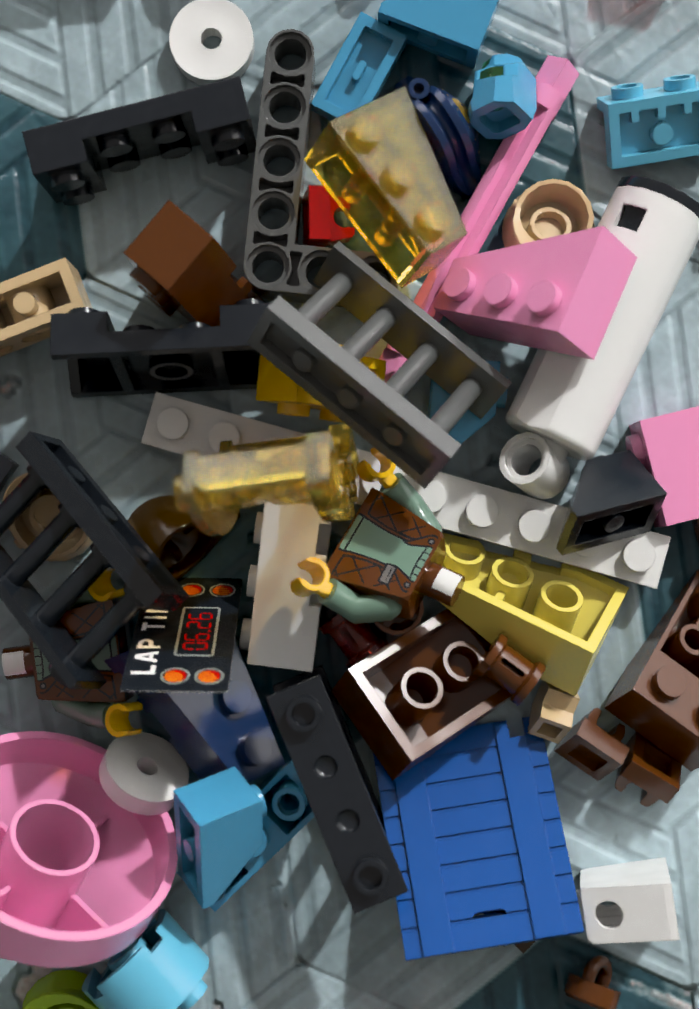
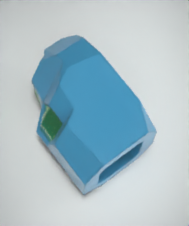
M508 53L493 55L491 59L483 63L482 69L475 71L473 96L468 106L470 124L486 139H505L525 130L532 121L537 109L536 79L521 58Z

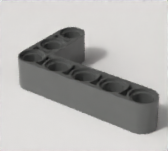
M286 29L276 33L269 41L266 49L243 266L246 279L253 286L251 290L259 297L275 300L278 296H281L287 302L306 303L320 289L308 282V274L313 268L322 266L332 248L298 245L312 114L311 102L314 95L316 71L314 46L307 35L295 29ZM290 54L298 55L305 60L304 64L296 70L283 69L278 65V62L282 57ZM289 105L295 107L300 112L299 116L290 123H280L272 118L273 113L281 106ZM277 157L289 158L295 164L291 172L284 176L271 175L266 168L270 161ZM278 208L284 210L289 215L288 222L279 229H268L260 223L264 213L270 209ZM351 250L375 271L386 275L389 282L398 289L400 280L399 270L391 258L380 253ZM266 260L277 261L284 267L283 273L274 282L265 283L259 281L255 277V271L260 263ZM337 303L334 307H343V306L340 305L339 303Z

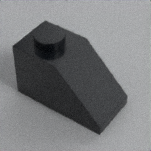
M630 450L606 456L601 455L586 460L572 495L556 549L561 555L650 532L667 495L666 491Z

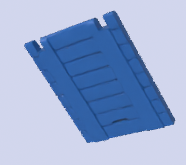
M530 716L522 718L525 735L511 738L506 720L473 725L393 781L373 753L386 837L408 888V892L396 896L406 962L584 933L545 741L543 738L528 733Z

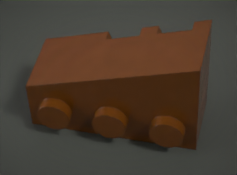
M170 200L166 202L124 251V255L134 267L129 276L139 284L138 287L146 294V297L169 317L177 310L190 322H202L210 326H220V305H234L235 302L243 299H258L265 302L251 291L253 286L246 278L242 276L238 280L231 274L237 266L215 238Z

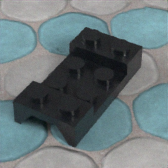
M240 76L22 132L33 176L56 203L63 202L64 205L68 206L90 202L95 198L94 193L107 190L102 173L104 169L109 168L112 172L129 171L140 166V160L159 155L163 159L183 157L192 152V147L201 145L208 164L218 162L219 166H231L249 158L248 154L255 152L256 139Z
M243 299L235 302L234 305H220V326H210L202 322H188L180 325L179 328L154 329L147 325H131L124 328L123 331H115L107 311H98L89 307H78L71 309L68 313L51 314L50 356L52 360L67 359L70 389L73 398L155 394L156 392L176 393L257 388L260 353L250 346L247 341L265 309L271 303H265L258 299Z

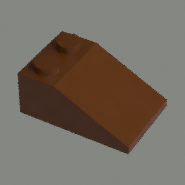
M445 609L348 668L331 691L392 781L511 699L509 692L486 675L479 678L473 673L474 668L491 643L449 609Z

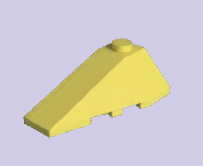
M442 533L445 536L446 556L441 566L465 576V582L458 599L452 607L441 604L491 644L499 634L505 635L508 638L507 644L533 664L540 661L547 666L540 678L541 680L576 696L599 653L629 587L593 571L562 563L561 567L558 568L531 561L532 554L515 549L512 557L485 551L480 541Z

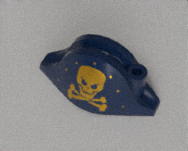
M411 76L405 77L394 85L398 139L404 156L419 172L469 200L481 181L482 174L478 131L470 124L468 109L460 100L445 90L429 86L425 79L413 78Z

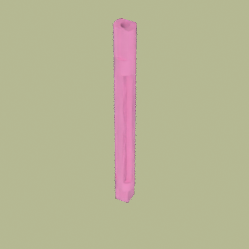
M548 55L535 77L537 109L532 121L525 130L502 140L481 181L413 300L415 304L439 323L443 315L436 311L433 306L453 260L479 253L551 121L555 119L579 76V72L567 58ZM389 344L386 345L379 358L386 360L384 382L386 383L407 360Z

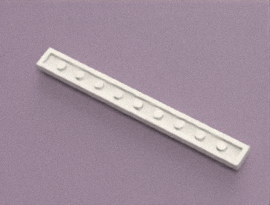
M155 393L141 441L144 445L360 506L363 504L371 488L380 491L381 484L379 481L366 482L357 474V464L363 460L367 461L376 472L380 471V462L371 452L162 393ZM396 466L393 472L394 474L401 473L422 496L444 530L657 589L671 539L670 536L650 531L561 555L556 546L568 511L567 507L439 472L424 489L398 466Z

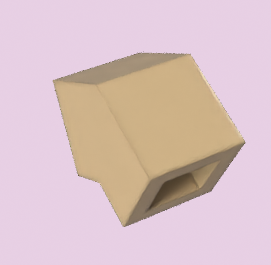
M542 680L531 706L528 733L559 744L572 729L574 712L580 701L578 693L576 696H573Z

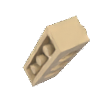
M66 257L0 282V357L50 338L51 314L68 313L71 309L78 307L92 308L78 270Z

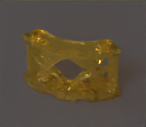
M343 423L328 425V431L305 434V436L238 445H233L232 440L221 441L219 454L200 457L197 450L184 452L182 475L175 476L174 478L176 506L179 512H188L199 530L209 536L229 533L236 522L239 509L250 508L266 502L275 505L313 503L318 515L325 522L351 520L355 516L354 503L358 502L360 478L357 474V464L360 462L352 429Z

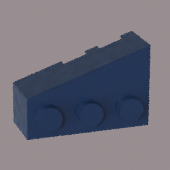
M236 641L234 643L229 688L225 693L135 691L139 696L136 701L142 703L143 710L147 714L152 712L171 736L169 742L200 780L235 766L249 783L285 764ZM129 650L104 660L114 674L119 672L123 676Z

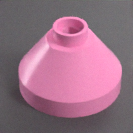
M24 731L0 735V958L48 968L79 967L105 960L131 945L144 932L173 883L178 854L176 833L168 811L159 815H140L127 811L113 802L105 793L99 780V766L107 751L101 746L74 736L46 731Z

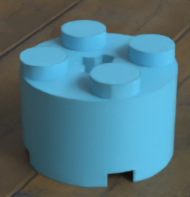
M164 908L159 909L158 919L156 920L153 917L144 932L131 945L109 957L107 968L102 974L93 967L82 985V991L99 1009H177L178 1007L189 1009L207 990L208 986L201 978L209 968V957Z

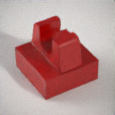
M308 185L302 198L303 245L326 247L335 245L338 241L341 243L349 242L355 234V228L340 227L334 221V214L340 211L351 212L354 208V199L350 196L330 192V186Z

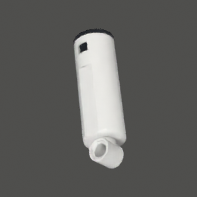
M639 176L622 177L597 226L606 227L637 259L594 360L538 349L506 414L505 420L507 424L520 434L508 440L502 448L499 457L500 470L504 478L533 498L545 500L553 498L562 492L570 476L567 456L583 461L595 456L699 240V203L684 192L665 183ZM542 458L538 469L528 475L533 462Z

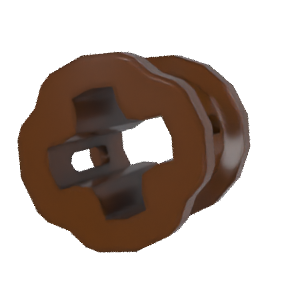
M501 633L481 657L473 673L479 678L486 675L511 694L510 700L518 706L535 687L547 666L540 661L533 664L507 644L508 638Z

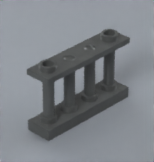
M338 241L331 249L312 281L320 289L298 310L281 296H278L265 309L247 343L425 489L461 446L459 442L448 434L468 409L478 418L482 419L512 382ZM337 303L364 323L343 346H340L316 326ZM381 338L407 359L386 383L360 362ZM424 374L450 394V397L431 419L404 398Z

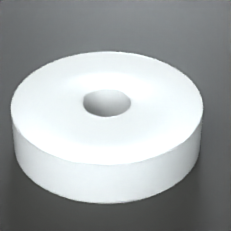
M194 0L178 12L170 28L169 45L174 61L181 73L196 84L206 85L237 76L241 77L252 62L255 50L252 26L246 14L237 5L228 0ZM210 36H217L221 39L220 45L214 49L206 48L203 46V43Z
M142 732L138 735L117 737L111 742L99 766V780L105 793L117 805L132 813L150 816L165 813L174 807L173 790L188 784L189 770L186 761L170 742L154 734Z

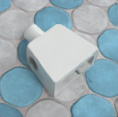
M666 857L580 870V889H576L582 922L585 923L588 943L608 944L680 940ZM604 901H611L615 904L606 906L601 903Z

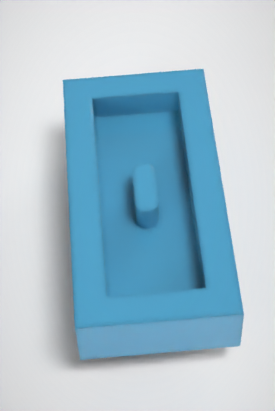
M360 12L311 102V111L358 135L407 45L408 36Z

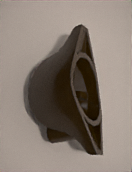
M164 495L152 498L141 504L127 521L173 577L179 580L206 557L241 517L238 507L233 503L202 504L181 496Z

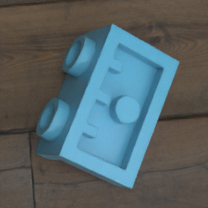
M696 75L669 76L663 79L662 87L643 89V83L615 85L611 87V95L596 98L597 109L604 113L607 166L612 170L699 156V81H696Z

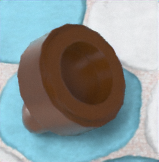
M603 955L593 956L585 965L582 976L569 972L563 990L566 992V996L598 1009H617L621 996L620 991L609 987L613 970L611 962Z

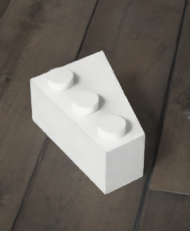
M265 499L264 512H257L253 542L260 544L258 565H250L246 596L254 597L252 619L243 618L239 650L248 651L247 664L306 672L313 671L322 604L318 601L316 593L309 597L296 596L291 591L290 582L296 578H301L312 585L313 580L310 573L300 569L297 565L306 558H319L327 564L334 515L332 507Z

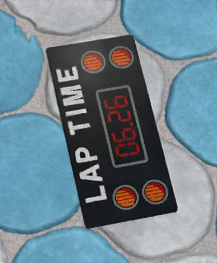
M180 578L177 581L188 593L189 597L175 611L141 609L134 630L120 690L138 692H227L243 580L240 578Z

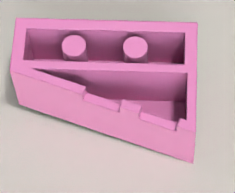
M604 226L460 257L453 260L433 308L469 335L594 360L637 257Z

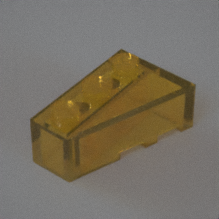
M405 86L329 121L304 160L401 288L436 269L468 234Z

